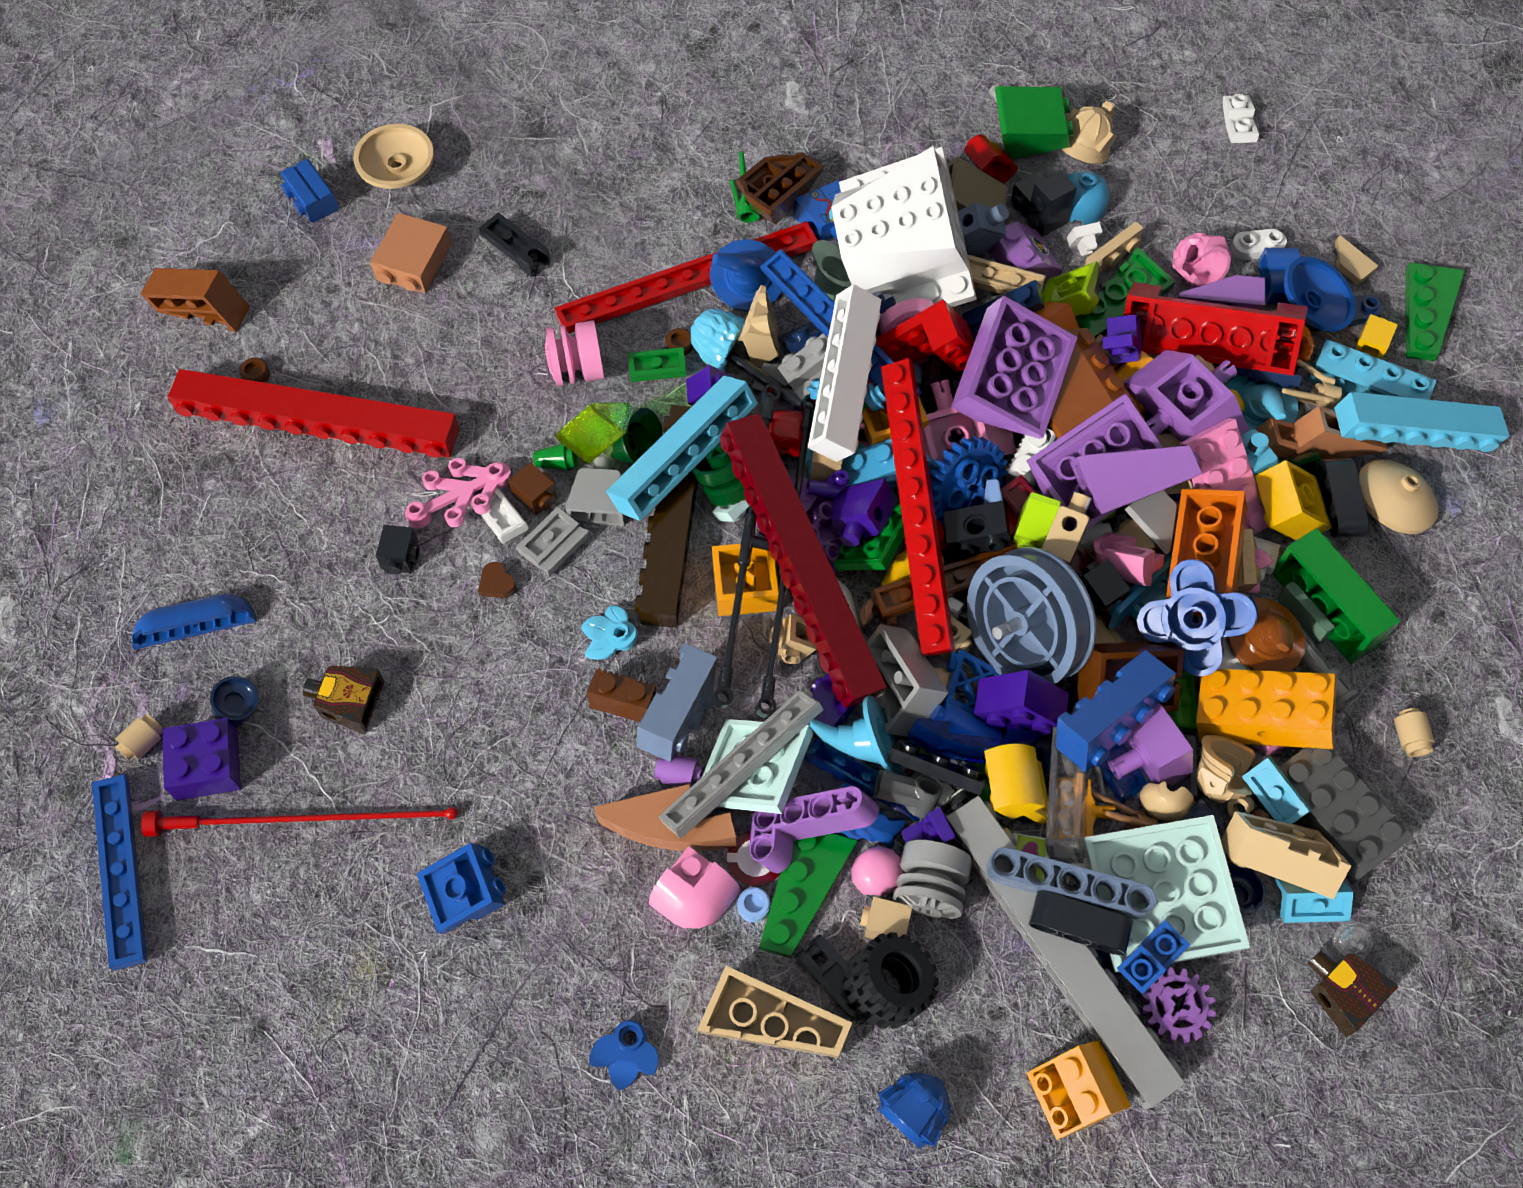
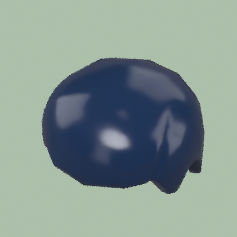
M1232 862L1227 864L1241 914L1255 912L1262 906L1266 896L1263 881L1257 876L1255 870L1251 868L1239 867Z

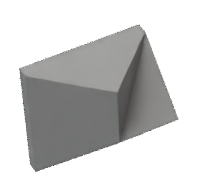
M1163 490L1133 502L1125 509L1165 554H1168L1173 549L1180 502L1173 501Z

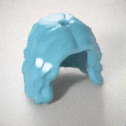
M708 309L701 313L691 326V344L699 353L702 361L725 372L726 358L735 341H739L746 320L731 312H724L720 309Z

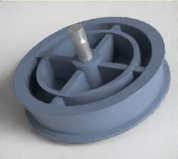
M1020 547L986 561L974 574L967 595L968 622L978 649L988 664L993 666L999 675L1030 670L1052 684H1056L1062 679L1076 674L1086 665L1092 655L1096 641L1095 612L1086 587L1076 572L1065 561L1041 548Z

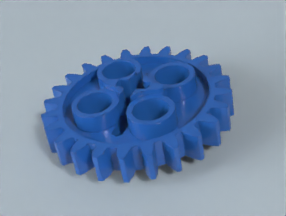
M972 436L970 440L963 437L961 445L953 442L952 451L948 452L944 449V459L942 461L939 459L935 460L938 466L937 469L929 470V473L933 476L930 481L936 520L944 526L943 512L984 504L987 480L997 479L1000 487L1006 485V482L1001 480L1003 476L1008 474V471L1003 469L1007 464V461L1002 458L1004 452L999 450L998 445L984 437L979 439L976 436Z

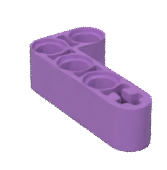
M849 786L790 798L787 800L782 814L755 811L752 819L750 856L773 873L783 872L789 866L792 859L793 841L870 826L878 817V805L859 788Z

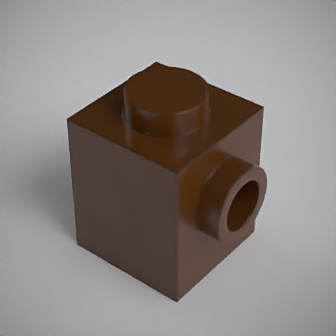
M531 462L508 480L512 495L535 516L542 510L549 509L557 498L555 480L548 472L544 471L542 473Z

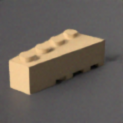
M725 966L697 1031L706 1035L840 1058L853 1023Z

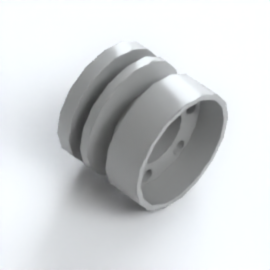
M930 840L908 841L904 846L900 863L901 869L906 874H901L897 877L896 883L898 887L894 890V902L909 905L912 908L911 912L937 919H955L960 917L963 911L961 902L965 900L966 896L965 890L960 886L969 882L973 863L972 857L965 851L945 843Z

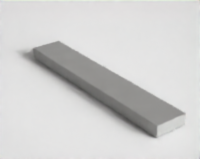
M800 689L658 816L660 821L680 839L684 837L823 711L820 702Z

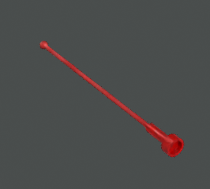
M449 807L446 810L203 819H200L199 815L163 817L160 810H152L143 813L141 828L145 837L160 836L162 830L196 829L200 825L447 817L453 820L458 816V810L455 807Z

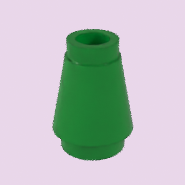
M568 442L535 450L533 453L534 465L536 468L570 471L571 468H575L578 465L577 448L575 444L569 445Z

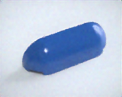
M228 593L155 608L143 614L136 622L132 632V646L136 650L256 622L255 612L245 599Z

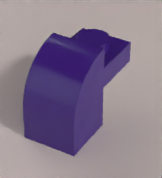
M1137 315L1106 318L1108 337H1102L1103 349L1109 353V363L1118 364L1140 361L1142 355L1141 319Z

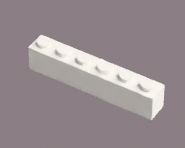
M855 284L836 295L808 443L809 449L835 462L854 454L858 447L857 437L859 426L863 419L862 409L867 395L868 374L872 367L871 357L876 343V328L881 316L879 311L882 299Z

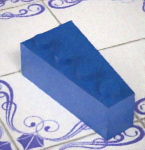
M1144 650L1117 672L1115 682L1104 681L1098 686L1093 699L1089 700L1085 696L1076 703L1075 707L1077 709L1072 715L1064 712L1058 717L1056 749L1085 773L1093 765L1096 767L1100 766L1108 757L1109 750L1116 743L1118 745L1123 744L1130 736L1131 729L1138 722L1140 724L1145 723L1152 715L1153 708L1160 701L1165 703L1171 698L1175 692L1174 682L1176 673L1148 651Z

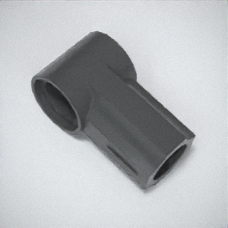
M880 770L876 777L873 797L905 805L907 810L914 816L925 818L928 812L935 809L943 794L944 786L940 780L925 774L914 779Z

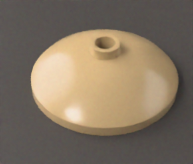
M388 124L375 128L363 136L354 150L353 159L356 170L364 181L379 188L396 189L409 186L419 181L428 173L434 161V150L429 137L420 129L407 124Z
M1380 459L1368 462L1358 472L1366 510L1381 524L1400 533L1419 534L1427 531L1436 522L1439 512L1436 495L1429 483L1411 467L1397 461Z

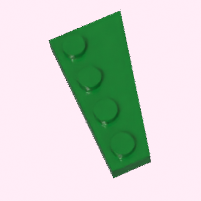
M1137 247L1129 260L1122 264L1116 275L1108 280L1102 291L1097 295L1099 302L1096 305V309L1090 314L1078 315L1076 317L1079 328H1088L1096 339L1100 334L1105 335L1107 333L1106 318L1124 316L1127 294L1134 282L1162 286L1161 296L1173 289L1175 281Z
M1411 262L1406 268V358L1428 361L1436 360L1465 270Z
M827 834L793 841L792 859L789 866L780 873L759 950L789 959L793 957L817 911L822 906L848 857L856 847L857 840L836 834Z

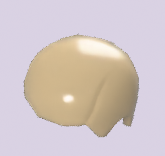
M1165 781L1160 784L1148 783L1140 791V801L1143 809L1151 817L1163 823L1180 821L1187 815L1194 803V796L1187 788L1180 787L1176 791H1170Z

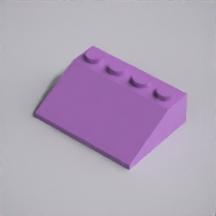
M1002 296L986 309L951 408L975 421L1042 439L1078 337L1006 296Z
M1125 393L1026 461L1043 495L1061 501L1060 505L1068 508L1074 492L1083 494L1070 464L1075 458L1090 454L1163 448V446ZM1088 507L1085 515L1090 517L1087 529L1115 510L1093 518ZM1067 520L1065 526L1069 531H1073L1077 522Z

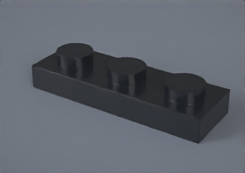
M903 740L901 743L896 741L887 759L977 795H981L987 778L986 775L981 774L982 770L970 764L957 765L950 762L951 758L942 753L933 752L931 755L921 751L919 745Z

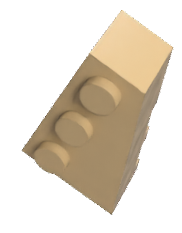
M1235 811L1221 839L1223 850L1228 855L1229 861L1243 868H1251L1331 899L1335 898L1351 867L1349 862L1318 830Z

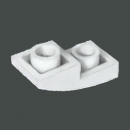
M1243 94L1223 96L1224 118L1231 143L1257 142L1259 132L1253 120L1255 108L1250 96Z

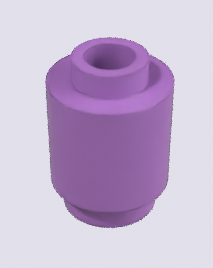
M675 754L671 762L658 757L654 778L661 780L662 784L675 787L689 784L691 788L701 779L704 768L699 766V759Z

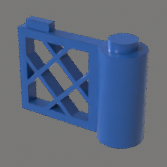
M960 649L956 653L952 652L949 656L946 670L950 671L946 686L948 694L943 699L941 705L938 704L930 714L929 720L932 722L931 727L933 730L948 738L950 737L952 740L985 757L984 751L999 746L1002 730L999 727L986 724V720L974 714L976 697L970 684L976 681L979 682L981 678L997 676L999 674L993 666ZM963 662L971 666L976 677L966 678L962 670ZM962 687L969 703L963 704L953 698L956 688Z

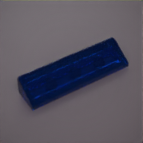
M816 738L804 759L873 797V789L879 772ZM875 798L916 822L920 820L919 817L911 814L905 805Z

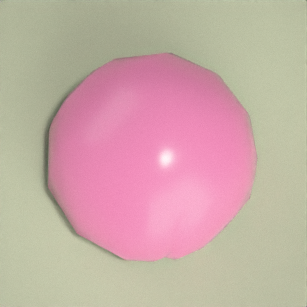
M877 846L866 849L855 859L852 866L853 883L864 895L871 894L884 897L887 894H891L898 887L896 883L897 877L905 874L900 866V856L894 850L886 847Z

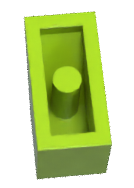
M1031 492L1021 509L1012 537V543L1017 544L1018 548L1036 547L1042 549L1061 501Z

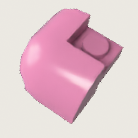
M1107 532L1094 541L1095 561L1100 565L1109 559L1125 582L1151 586L1152 574L1163 567L1164 555L1155 553V550L1136 547V537Z
M688 846L671 869L667 868L658 880L649 897V905L671 922L684 929H699L708 925L712 926L717 922L741 893V889L737 882L716 862H709Z

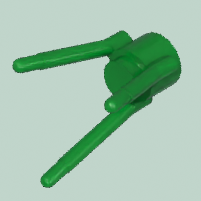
M743 151L739 152L740 177L746 173ZM732 179L730 184L736 206V217L742 222H756L759 219V214L752 209L743 193L740 200L735 180Z

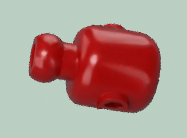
M774 410L773 420L769 425V434L781 457H799L803 412Z

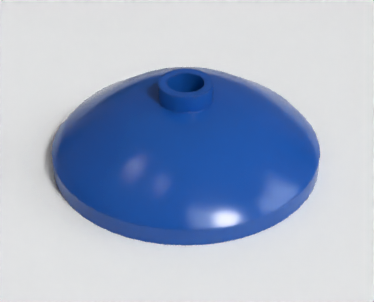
M1308 256L1296 259L1287 267L1284 274L1286 298L1289 304L1308 306L1305 319L1308 325L1326 332H1338L1351 324L1356 313L1355 298L1345 278L1333 266L1321 259Z

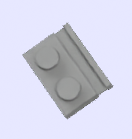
M556 507L516 547L522 556L537 568H541L550 577L590 535L587 529L584 530L577 521L559 507Z

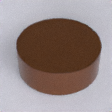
M682 328L671 330L665 337L666 349L683 347L684 356H686L693 349L691 333Z
M261 358L247 359L241 364L239 369L241 378L245 380L265 383L270 377L268 365Z

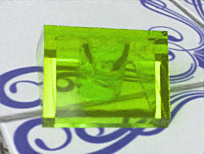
M592 402L556 433L555 437L559 442L590 464L627 432L632 406L630 402Z

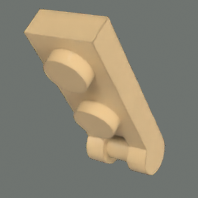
M1134 222L1088 256L1085 265L1097 261L1099 264L1098 276L1109 266L1111 268L1116 266L1128 252L1133 253L1140 246V238L1144 228L1139 223Z

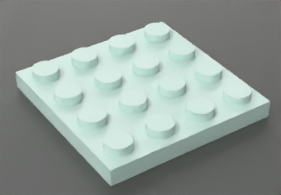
M1214 815L1094 835L1082 839L1090 870L1143 883L1149 886L1156 896L1154 909L1143 918L1132 919L1134 923L1126 955L1110 954L1114 973L1120 972L1117 967L1164 919L1190 944L1174 962L1250 948ZM1104 885L1096 886L1098 897L1103 900H1110V890ZM1131 894V905L1136 909H1144L1143 898L1137 894Z

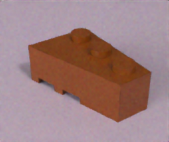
M155 268L140 293L157 312L189 320L190 316L204 319V324L213 326L214 322L225 324L228 326L227 329L233 332H237L250 308L249 304L229 283L226 276L216 269Z

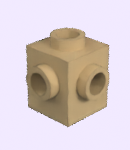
M790 614L782 620L777 658L785 663L797 665L816 650L815 644H812L807 636V626L802 617ZM773 628L771 629L769 634L770 643L772 641Z

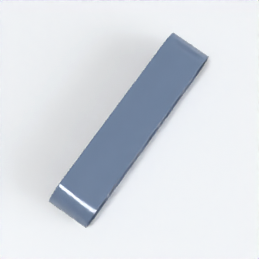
M1002 847L992 853L986 864L988 877L998 884L1035 894L1039 890L1056 893L1121 914L1130 919L1137 920L1143 918L1154 909L1156 904L1154 891L1143 883L1011 848ZM999 858L1006 859L1011 865V872L1002 873L998 871L995 866V860ZM1031 867L1041 869L1044 874V881H1033L1029 877L1028 869ZM1070 876L1074 878L1078 885L1077 891L1067 890L1062 884V877ZM1097 885H1104L1110 890V900H1103L1098 897L1096 893ZM1131 894H1137L1143 898L1144 909H1136L1131 905Z

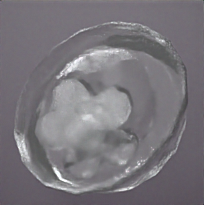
M1356 921L1342 924L1334 933L1332 940L1333 950L1339 958L1352 953L1363 960L1370 954L1373 947V939L1368 927Z

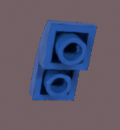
M1164 919L1125 958L1117 969L1143 994L1190 944Z

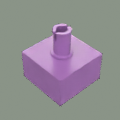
M1159 702L1153 708L1152 715L1145 723L1140 724L1138 722L1131 729L1132 732L1125 741L1130 750L1108 761L1112 773L1116 772L1115 777L1118 780L1142 767L1152 783L1160 784L1165 781L1167 786L1170 784L1172 786L1189 777L1190 773L1193 772V748Z

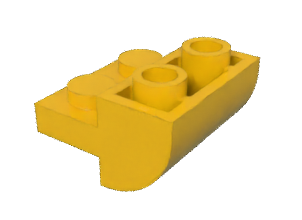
M1006 744L984 751L986 758L985 772L989 778L991 789L990 802L994 811L1012 820L1025 816L1039 824L1052 821L1042 764L1037 760L1035 747L1025 744Z

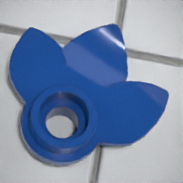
M626 1020L615 1028L613 1034L602 1036L597 1040L590 1053L589 1065L592 1067H608L613 1085L618 1091H621L635 1081L639 1071L643 1074L655 1075L659 1059L656 1049L647 1042V1033L644 1026L638 1021ZM627 1033L636 1034L637 1038L633 1044H626L624 1042V1037Z

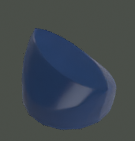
M230 676L220 680L214 685L210 693V704L215 719L228 718L235 728L241 726L250 718L259 702L256 686L250 680L238 676Z

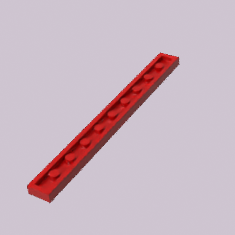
M807 221L753 239L754 241L764 243L776 253L782 249L789 257L812 250L813 244L818 241ZM714 253L554 307L555 315L560 325H565L569 334L575 332L576 323L594 320V323L598 324L711 285L709 273Z
M907 358L881 366L921 655L928 657L955 651L914 365Z

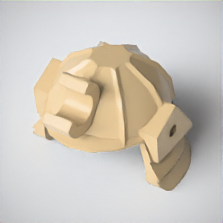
M1106 100L1101 108L1097 106L1082 107L1079 110L1074 108L1066 118V121L1072 120L1074 136L1069 137L1070 147L1063 148L1062 150L1071 157L1086 163L1100 164L1106 162L1109 158L1110 147L1117 137L1112 133V118L1116 114V111L1113 110L1115 105Z
M1204 736L1201 740V761L1198 763L1196 774L1198 789L1209 800H1213L1216 803H1228L1227 810L1230 816H1233L1235 811L1240 812L1237 803L1245 807L1246 813L1251 812L1255 807L1253 800L1248 795H1252L1253 791L1242 776L1246 774L1254 762V751L1244 744L1224 736Z

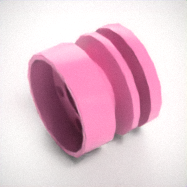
M594 320L576 323L575 336L569 337L565 325H560L562 335L560 339L555 338L553 327L546 328L545 351L549 372H551L556 382V387L564 386L562 373L565 372L569 374L570 384H575V371L577 370L582 371L586 382L604 379Z

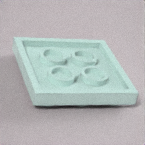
M726 719L702 777L763 722ZM806 725L717 807L782 814L813 735L810 726Z

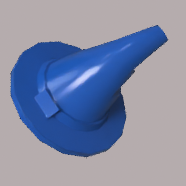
M749 239L732 241L722 247L718 253H714L709 277L713 291L723 303L731 308L749 312L755 293L762 285L766 286L771 304L774 303L782 291L762 272L760 266L776 252L762 242Z

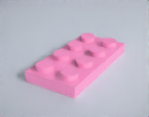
M1227 418L1180 443V446H1191L1192 451L1196 452L1201 460L1202 466L1200 470L1202 474L1192 479L1195 489L1245 491L1248 507L1245 529H1253V535L1268 528L1263 517L1265 510L1257 496L1258 488L1236 419Z

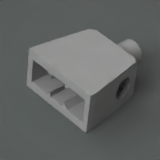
M606 457L595 458L593 468H580L577 472L566 504V512L578 523L624 526L625 524L624 514L618 512L606 493V490L621 477L620 471L611 470L612 462Z

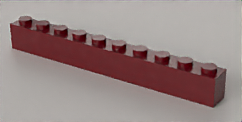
M758 413L727 422L720 435L721 447L725 453L729 454L733 473L737 479H740L744 487L746 502L749 506L753 507L757 516V526L760 532L765 534L769 542L770 555L774 560H777L781 569L782 581L790 589L794 597L795 610L798 615L803 617L807 626V636L810 642L815 644L819 652L820 665L825 672H828L833 683L832 690L834 696L838 701H841L844 709L863 702L866 696L877 697L887 686L761 414Z

